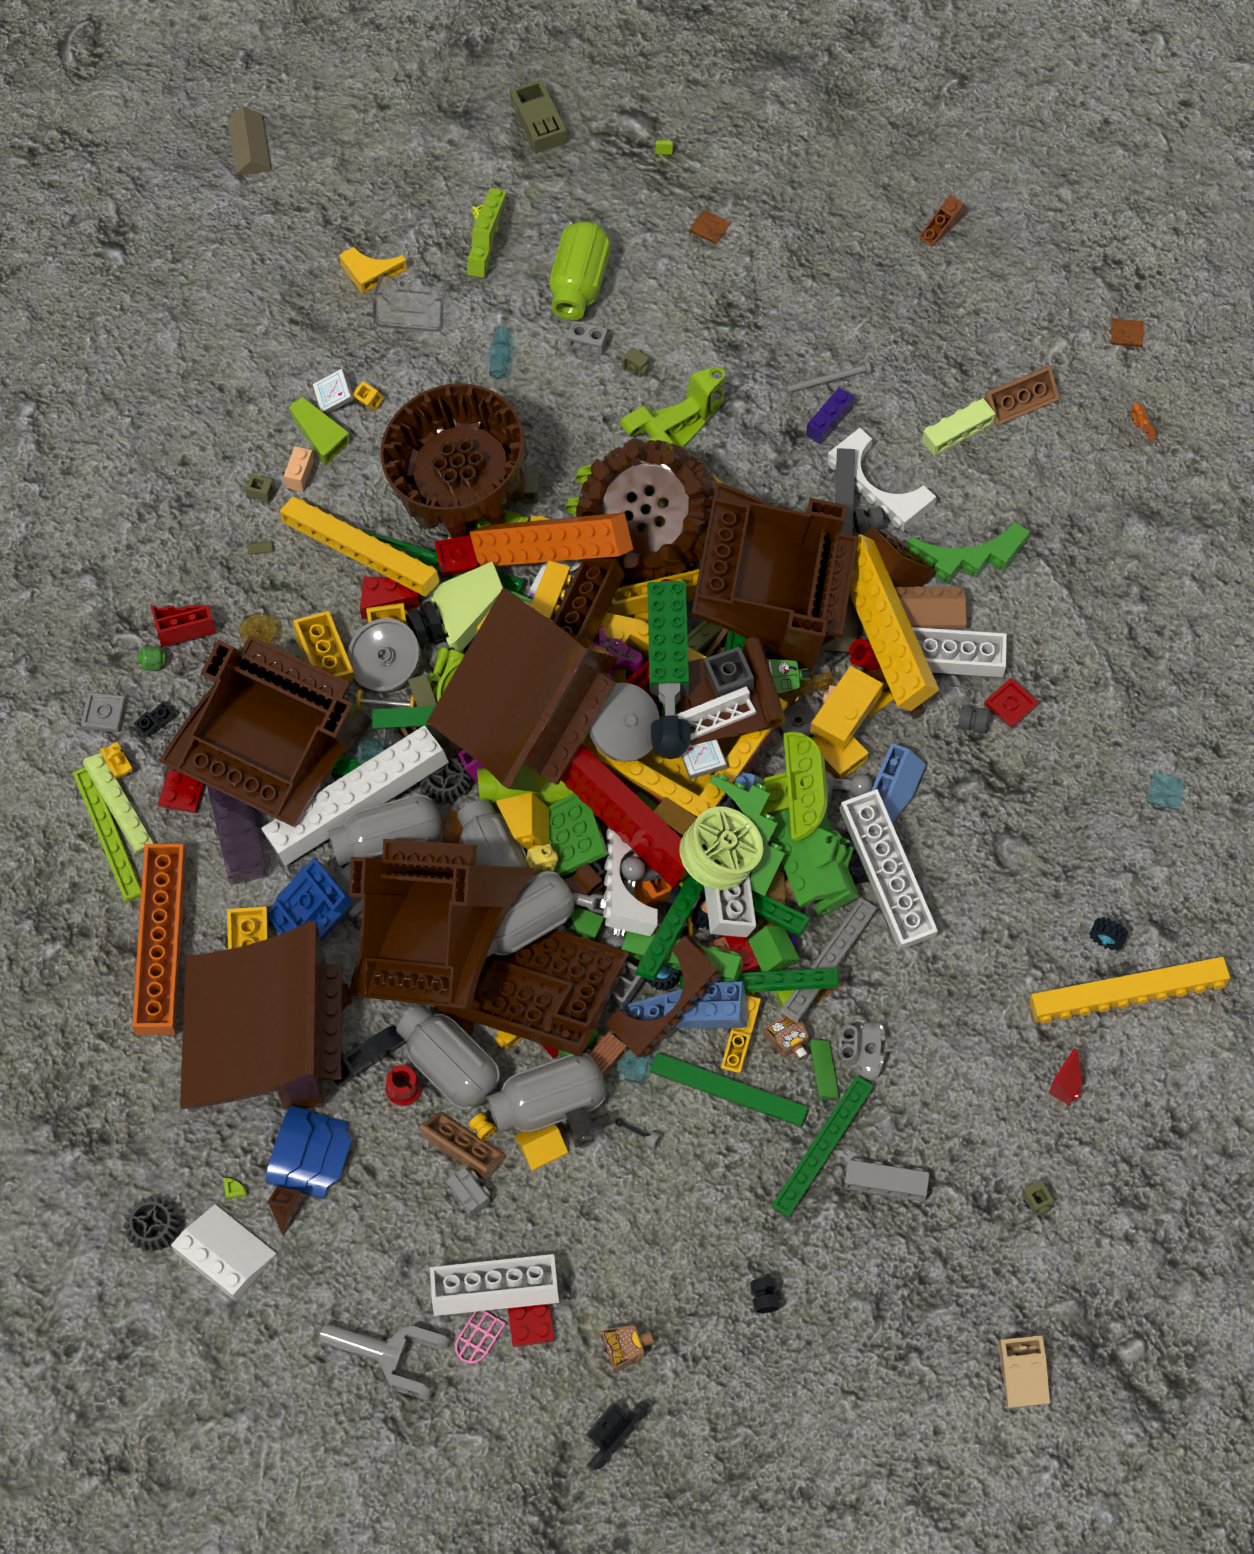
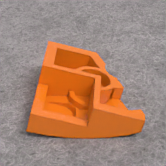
M1138 402L1132 403L1131 415L1136 428L1141 427L1142 432L1146 433L1148 441L1155 440L1156 433L1144 405Z

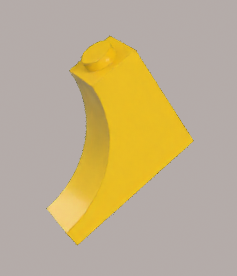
M355 247L345 250L339 255L341 267L362 294L407 270L406 259L403 255L392 259L379 260L361 254Z

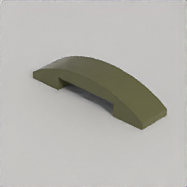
M426 674L408 679L417 707L436 706L437 703ZM425 726L442 749L450 746L445 735L432 726Z

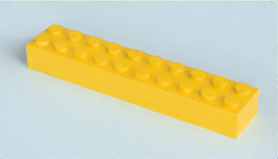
M860 534L858 535L849 594L897 707L912 711L939 691V688L874 540Z

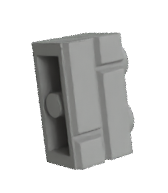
M464 1167L448 1178L446 1185L468 1215L473 1217L490 1204L489 1196L491 1194L485 1186L481 1187L478 1184L479 1178L476 1173Z

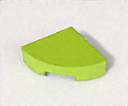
M223 1178L227 1200L247 1196L245 1188L239 1182L231 1178Z

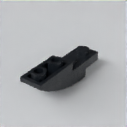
M392 1025L342 1056V1079L333 1080L339 1088L369 1065H374L405 1042L397 1033L396 1026Z

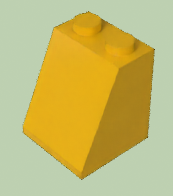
M532 792L497 800V805L514 839L528 850L539 845L550 844L549 807Z

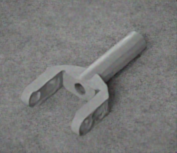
M326 1323L319 1337L321 1344L378 1361L391 1390L424 1400L430 1399L431 1389L427 1388L423 1383L397 1376L407 1347L406 1340L438 1350L447 1349L450 1339L444 1335L412 1325L398 1331L392 1338L383 1341Z

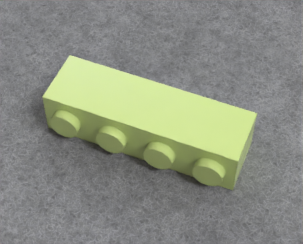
M984 398L979 401H973L968 407L957 410L948 418L944 417L933 426H928L923 431L922 441L931 453L936 456L994 424L996 413Z

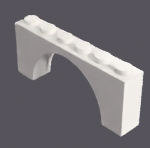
M858 428L828 452L827 463L831 469L836 470L837 448L855 449L854 489L858 493L863 494L870 504L880 506L883 516H887L896 528H900L904 532L935 507L936 496L924 485L915 491L904 494L887 493L871 485L862 472L861 461L871 449L872 438L861 428Z
M608 828L606 832L608 856L605 863L607 875L604 880V886H607L604 894L606 906L603 912V917L606 918L605 926L651 936L657 927L658 909L651 908L634 898L628 892L620 877V864L628 857L639 856L613 830Z

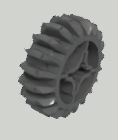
M446 752L445 755L449 763L439 768V771H435L420 780V787L423 788V793L428 794L430 799L435 797L436 802L442 799L444 804L446 799H450L452 803L454 797L460 800V794L465 795L471 781V776L465 770L460 757L455 759L454 754L448 757ZM445 773H446L447 779H445V783H444L443 778L445 777Z
M152 1196L149 1197L148 1202L142 1198V1204L138 1205L137 1202H134L135 1209L128 1208V1212L131 1215H125L124 1217L127 1221L123 1223V1227L127 1229L124 1234L129 1237V1243H134L135 1248L141 1246V1250L144 1252L147 1247H149L150 1252H153L156 1246L158 1250H162L161 1245L164 1243L165 1246H169L167 1240H174L175 1237L172 1233H178L179 1231L175 1227L180 1224L179 1220L176 1219L178 1213L174 1212L175 1208L173 1205L169 1206L167 1200L162 1202L160 1197L155 1202ZM150 1211L149 1214H147L146 1216H141L142 1214ZM159 1211L167 1216V1224L159 1220ZM155 1222V1225L148 1227V1223ZM136 1224L144 1228V1237L136 1233ZM162 1232L160 1235L153 1237L154 1234Z

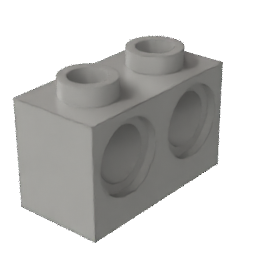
M573 321L567 337L568 348L602 356L608 339V329L582 321Z

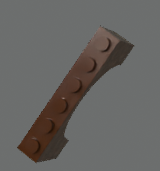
M684 936L671 950L682 968L683 988L677 1004L669 1013L661 1018L645 1021L636 1018L625 1009H617L605 1023L637 1057L649 1056L654 1051L653 1047L667 1037L668 1030L671 1027L677 1026L681 1021L680 1017L684 1013L691 1011L694 1007L693 1003L698 998H702L707 993V988L711 983H716L721 977L720 974L723 969L692 937Z

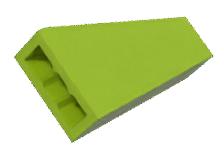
M301 397L291 404L289 409L292 420L321 462L326 466L350 443L349 433L305 398Z

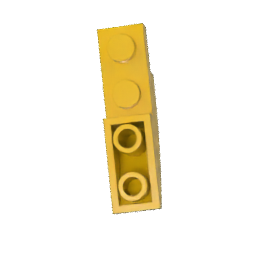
M746 995L748 1005L747 1027L732 1028L721 1069L739 1074L745 1061L761 999Z

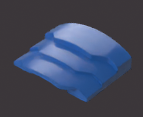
M314 857L307 866L301 867L293 880L277 895L275 903L267 911V917L279 934L290 931L308 921H316L320 939L323 941L341 921L351 904L352 898L343 886L339 885L332 875L326 871L318 859Z
M290 1105L272 1151L265 1179L266 1184L299 1190L303 1194L325 1199L329 1186L341 1178L352 1144V1140L347 1134L349 1123Z

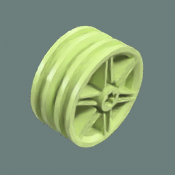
M712 807L703 811L683 835L679 848L680 858L687 872L697 882L711 889L728 890L741 884L759 863L763 854V842L757 827L744 814L728 807Z

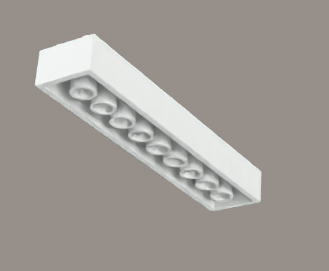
M424 725L316 793L295 828L275 819L261 829L286 866L329 839L328 831L342 827L345 820L351 814L386 803L449 762L441 746Z

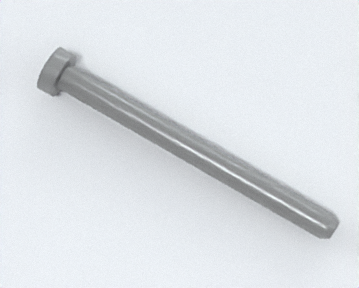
M865 361L861 366L789 385L787 391L794 392L863 372L869 374L871 373V366L869 361Z

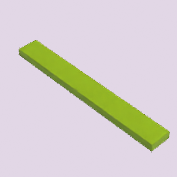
M85 767L72 772L125 903L140 898V885L103 797Z

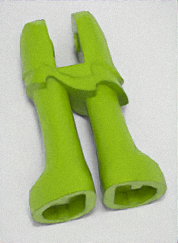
M443 647L439 648L433 673L430 671V676L428 677L434 696L437 695V688L444 667L445 672L453 663L463 659L464 654L452 649L449 651Z

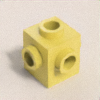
M550 844L539 845L528 849L525 861L528 868H533V876L543 871H554L558 862V855L556 851H553Z

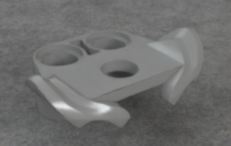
M863 1023L857 1029L853 1025H845L840 1030L839 1056L843 1064L858 1070L859 1075L868 1081H873L879 1076L885 1059V1054H881L882 1040H886L883 1024ZM849 1034H855L852 1039H846ZM869 1044L876 1045V1051L872 1054L865 1051ZM854 1053L852 1057L845 1058L846 1054Z

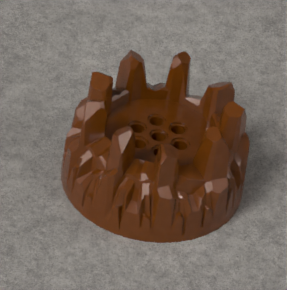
M462 383L434 387L420 393L405 403L389 422L381 443L380 457L382 468L394 494L398 499H401L409 516L414 517L415 521L422 527L429 529L436 523H444L452 538L468 536V522L485 516L491 525L505 524L506 518L503 504H506L509 500L515 502L525 498L524 489L528 483L525 460L528 452L522 425L513 407L494 391L481 386Z
M637 438L630 439L627 443H624V447H618L609 452L603 460L596 459L591 465L592 474L588 475V480L583 483L581 488L582 496L579 497V502L576 506V516L625 513L626 515L628 512H633V519L627 521L633 550L621 556L603 557L604 559H617L625 574L622 580L638 584L697 570L701 564L716 479L708 467L695 455L678 445L661 440L645 441ZM649 487H654L655 489L652 496L646 495V490ZM633 493L637 494V500L630 503L628 500L629 496ZM663 499H668L669 501L666 508L660 507V502ZM649 505L651 512L644 515L642 510L645 506ZM663 517L665 524L662 527H658L656 522L659 518ZM642 524H647L648 529L645 533L639 532V527Z

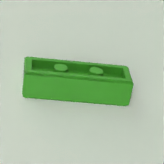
M810 1040L809 1047L819 1101L837 1099L839 1094L829 1041Z

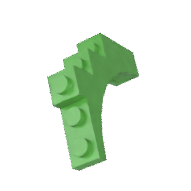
M1014 522L1004 533L982 545L969 548H945L911 537L907 547L910 549V552L917 557H921L931 567H934L935 572L933 575L939 581L949 584L960 569L966 574L977 578L988 562L994 568L1004 572L1027 543L1030 531Z
M717 773V776L712 774L709 782L723 790L735 801L743 814L754 823L761 835L763 854L759 863L751 871L749 878L751 890L765 896L785 855V852L782 851V846L773 842L771 845L768 844L778 824L774 821L775 817L765 812L763 815L760 814L770 793L766 791V786L756 783V785L751 784L747 791L745 790L746 786L737 781L735 784L727 781L728 777Z

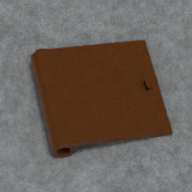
M755 637L747 639L743 644V649H741L754 677V690L749 692L750 701L756 710V714L690 741L691 746L774 728L785 723L784 712L760 639ZM704 658L688 662L689 696L680 697L681 700L678 704L681 712L716 699L704 672ZM746 703L737 708V711L742 713L750 710ZM722 712L719 718L727 720L731 717L732 713ZM705 719L701 725L710 727L713 725L714 720ZM690 726V734L695 733L696 728Z

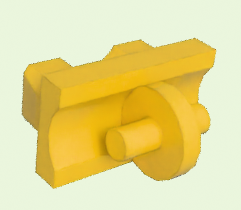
M118 742L100 749V753L114 778L120 779L127 776L129 772H132V767Z

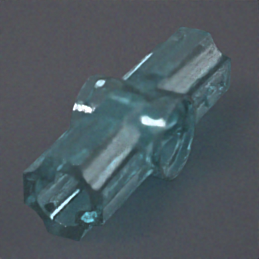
M502 325L495 328L493 344H491L490 376L494 377V379L505 377L506 363L509 360L510 329Z

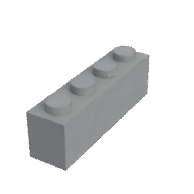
M861 1159L848 1160L844 1189L925 1202L929 1172H925V1170L920 1168L910 1170L905 1169L901 1165H893L891 1167L885 1166L881 1162L866 1163Z

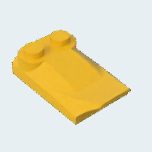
M266 906L227 909L228 949L268 939Z

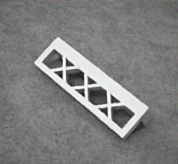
M746 686L675 716H678V719L687 720L690 726L696 728L695 733L690 734L691 740L750 717L756 714V710L750 701V692ZM745 703L750 709L744 713L737 711L738 706ZM726 711L732 713L729 719L724 720L719 718L722 712ZM705 719L714 720L713 725L710 727L701 724Z

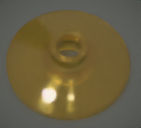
M262 613L249 615L242 621L239 628V634L244 643L250 635L269 644L277 633L275 621L270 616Z

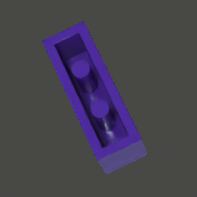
M839 387L807 423L806 436L821 445L853 407L854 396Z

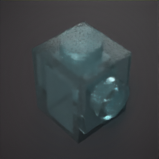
M361 738L358 745V764H364L384 751V747L380 746L381 739Z
M624 1054L623 1060L619 1059L617 1065L620 1079L643 1084L648 1067V1059Z

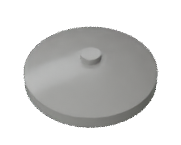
M391 618L377 619L364 625L354 635L348 648L347 657L354 672L353 678L364 688L377 693L392 692L406 685L408 679L413 678L417 672L421 660V646L416 634L403 622Z
M617 683L589 731L593 743L601 753L616 761L627 762L642 758L653 748L651 725L655 720H660L657 706L650 695L642 688L630 683Z

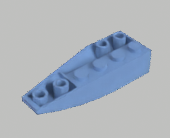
M891 743L871 790L878 789L892 823L912 799L926 766L910 749ZM852 840L850 846L853 847V851L857 852Z
M711 983L707 988V993L693 1003L694 1007L692 1010L684 1013L680 1017V1023L674 1028H746L748 1005L744 983ZM682 989L628 1004L627 1011L636 1018L645 1021L661 1018L669 1013L677 1004Z

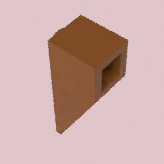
M950 194L918 237L933 247L959 222L968 208Z

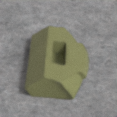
M272 541L247 544L248 554L272 552L273 548Z

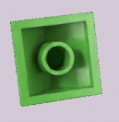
M765 926L748 940L762 972L777 971L800 961L786 930L780 926Z

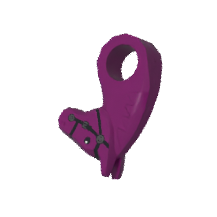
M600 626L597 640L594 643L618 657L611 671L627 669L635 672L643 665V655L628 647L619 639L607 637L604 626ZM611 671L609 674L603 673L604 675L613 680Z

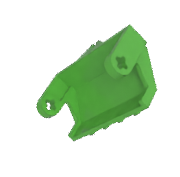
M789 810L774 816V821L778 824L772 834V839L774 843L783 847L782 851L785 852V855L781 862L800 907H804L815 900L824 899L814 906L816 914L824 916L859 897L848 869L853 847L849 846L846 850L845 844L851 841L843 838L838 831L832 829L826 812L819 826L809 836L796 842L791 838Z

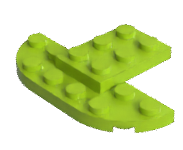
M787 732L783 733L786 772L762 778L764 779L763 785L767 787L766 791L770 794L760 814L763 815L765 812L775 815L789 810L791 838L796 842L809 836L819 826L827 809L828 797L825 761L821 748L805 734Z

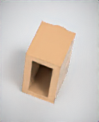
M294 446L284 474L286 488L304 491L314 464L312 450Z

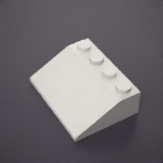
M213 1205L189 1225L171 1244L178 1256L235 1302L277 1255V1253L217 1205Z

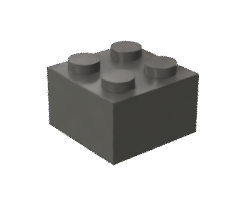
M740 647L703 659L704 672L716 698L746 686L749 691L754 690V677Z

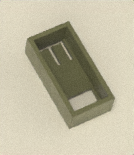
M542 79L510 89L511 105L535 154L567 144V130ZM541 96L540 98H537V99H534V100H531V101L522 103V102H524V101H527V100H530V99H533V98H536V97ZM543 121L545 122V124H546V126H547V128H548V130H549V132H550V133H548V134H547V130H546V128H545V126H544V124H543ZM534 124H535V127H536V129H537V131H538V133H539V135H540L539 137H538V134H537V132H536V130H535V128H534V126H533Z

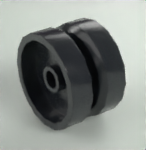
M430 601L420 605V613L415 607L405 610L408 626L416 634L421 648L429 646L430 638L435 643L445 639L441 621Z

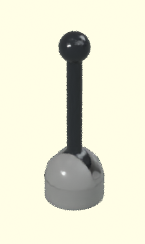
M621 1118L615 1121L617 1126H623L644 1137L646 1145L652 1149H656L661 1141L662 1135L652 1131L646 1134L624 1123Z

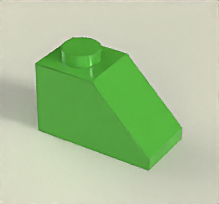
M574 908L569 918L576 936L597 942L604 927L603 916L582 908Z

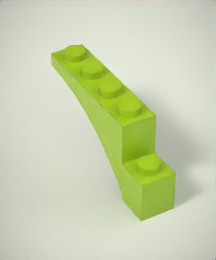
M489 188L472 230V249L467 258V275L485 278L489 267L497 224L507 196V191Z

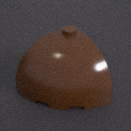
M871 526L864 535L874 540L894 587H922L935 572L921 557H917L910 552V549L898 540L895 541L888 537L889 535Z

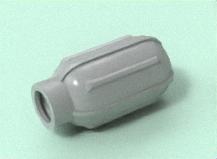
M419 794L353 813L345 820L342 827L329 830L328 834L339 867L351 863V857L382 858L383 839L441 842L443 829L440 814L432 799Z
M481 799L471 802L458 812L457 816L463 828L460 835V844L477 845L476 864L528 868L525 861L527 855L523 846L514 839L503 815L496 813L490 800Z
M543 871L533 876L527 882L504 917L486 958L494 953L497 955H507L516 952L564 924L570 918L574 909V896L568 884L558 873Z
M425 1005L416 1006L401 1019L396 1031L407 1042L406 1051L408 1058L454 1106L463 1110H471L484 1104L487 1101L486 1096L496 1091L500 1081L498 1065L453 1019L442 1014L434 1015Z
M583 1053L582 1056L570 1054L517 1073L508 1078L503 1084L501 1091L486 1097L494 1123L500 1133L511 1128H516L523 1132L540 1130L596 1109L603 1103L606 1095L604 1079L597 1063L590 1055Z

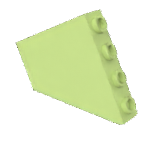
M493 562L436 585L432 590L433 595L430 597L433 605L438 606L436 612L439 619H443L444 623L441 625L444 633L449 635L446 638L450 648L454 647L458 652H461L476 636L477 626L492 608L499 593L504 588Z

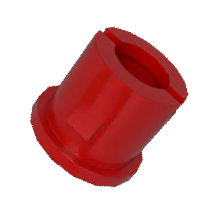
M860 638L851 644L848 655H851L849 660L853 665L862 667L866 671L881 668L869 640Z
M398 1065L388 1072L385 1087L387 1098L397 1106H408L418 1100L421 1094V1084L412 1068L406 1065ZM401 1078H407L412 1086L411 1088L408 1086L400 1088L395 1086L394 1082Z

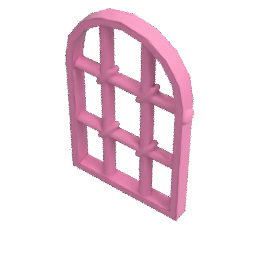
M480 1311L484 1315L479 1323L474 1324L471 1322L477 1313L474 1312L462 1332L458 1335L455 1343V1351L458 1358L467 1364H476L482 1361L489 1354L491 1347L505 1327V1322L486 1311ZM486 1316L494 1319L488 1330L480 1327ZM497 1321L502 1326L496 1336H494L490 1331ZM471 1325L475 1329L469 1339L467 1338L466 1340L462 1336L468 1326ZM476 1332H483L484 1336L479 1344L471 1343ZM486 1337L493 1338L486 1351L480 1348ZM459 1340L465 1342L460 1353H458L457 1347ZM470 1345L475 1350L469 1360H465L461 1356L467 1346L469 1347ZM480 1351L484 1354L480 1359L472 1361L477 1352L479 1353Z

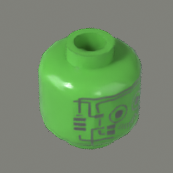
M143 646L141 652H137V664H141L143 670H160L161 666L165 664V652L161 651L159 646Z

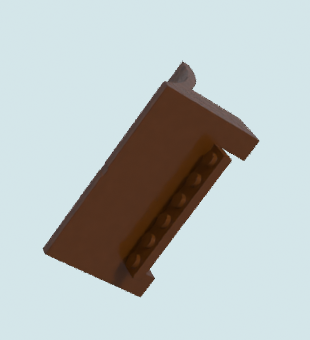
M716 482L691 616L720 626L746 639L752 637L760 639L763 648L781 660L797 661L798 669L808 668L810 678L825 635L839 638L843 635L859 537L840 533L844 524L847 505L810 498L805 513L775 507L746 492Z
M502 588L426 723L465 750L507 789L541 792L547 780L556 785L560 783L616 686L617 682L603 673H610L618 657L586 637L567 632L527 602L507 589Z
M250 635L241 652L235 647L217 640L200 673L214 683V685L185 720L159 762L295 828L326 778L349 748L370 727L372 719L353 703L344 699L351 685L350 682Z
M383 839L382 858L351 857L349 896L362 897L363 908L360 954L352 976L348 996L471 1009L478 979L493 939L511 905L527 882L533 877V868L476 864L477 845Z
M308 921L290 931L249 945L213 953L185 956L181 1109L229 1103L276 1090L283 1109H288L290 1105L300 1108L323 1107L324 1088L321 1080L342 1079L343 966L342 964H325V955L316 921Z

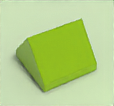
M672 140L655 141V154L672 155Z

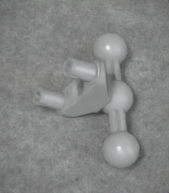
M786 767L778 768L773 775L786 772ZM825 771L828 797L827 817H829L833 789L850 790L857 797L871 792L873 788L872 779L864 774L856 775L851 780L834 778L830 772Z
M628 857L621 864V874L625 878L624 886L632 896L636 881L640 880L645 873L644 863L637 857ZM597 892L591 896L573 893L574 904L588 907L591 912L603 914L606 902H604L605 892ZM615 928L614 933L606 939L605 945L621 950L626 931Z

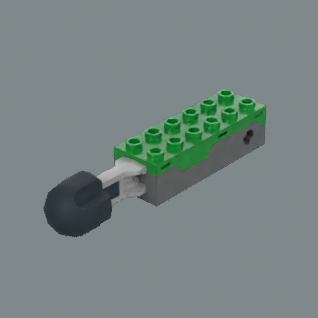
M663 579L660 582H647L650 697H659V701L665 706V716H662L660 720H655L651 725V742L655 751L662 758L675 759L681 757L686 752L691 740L689 722L685 719H678V716H675V705L681 700L680 697L689 696L686 581Z

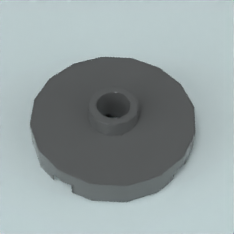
M793 705L784 710L786 721L779 726L782 731L781 733L798 732L811 737V722L816 716L813 711L802 705Z

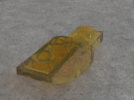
M809 670V680H799L800 688L780 693L778 696L788 702V706H792L798 702L799 695H808L813 691L829 689V686H832L833 683L832 673L827 672L813 676L811 670Z

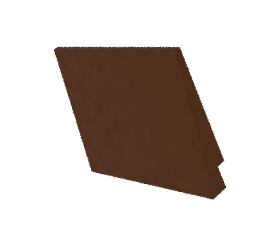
M554 929L516 952L507 955H497L494 953L487 957L478 979L471 1009L436 1007L439 1011L576 1056H582L630 957V952Z

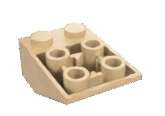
M1042 1335L1000 1340L998 1351L1008 1408L1050 1404L1046 1354Z

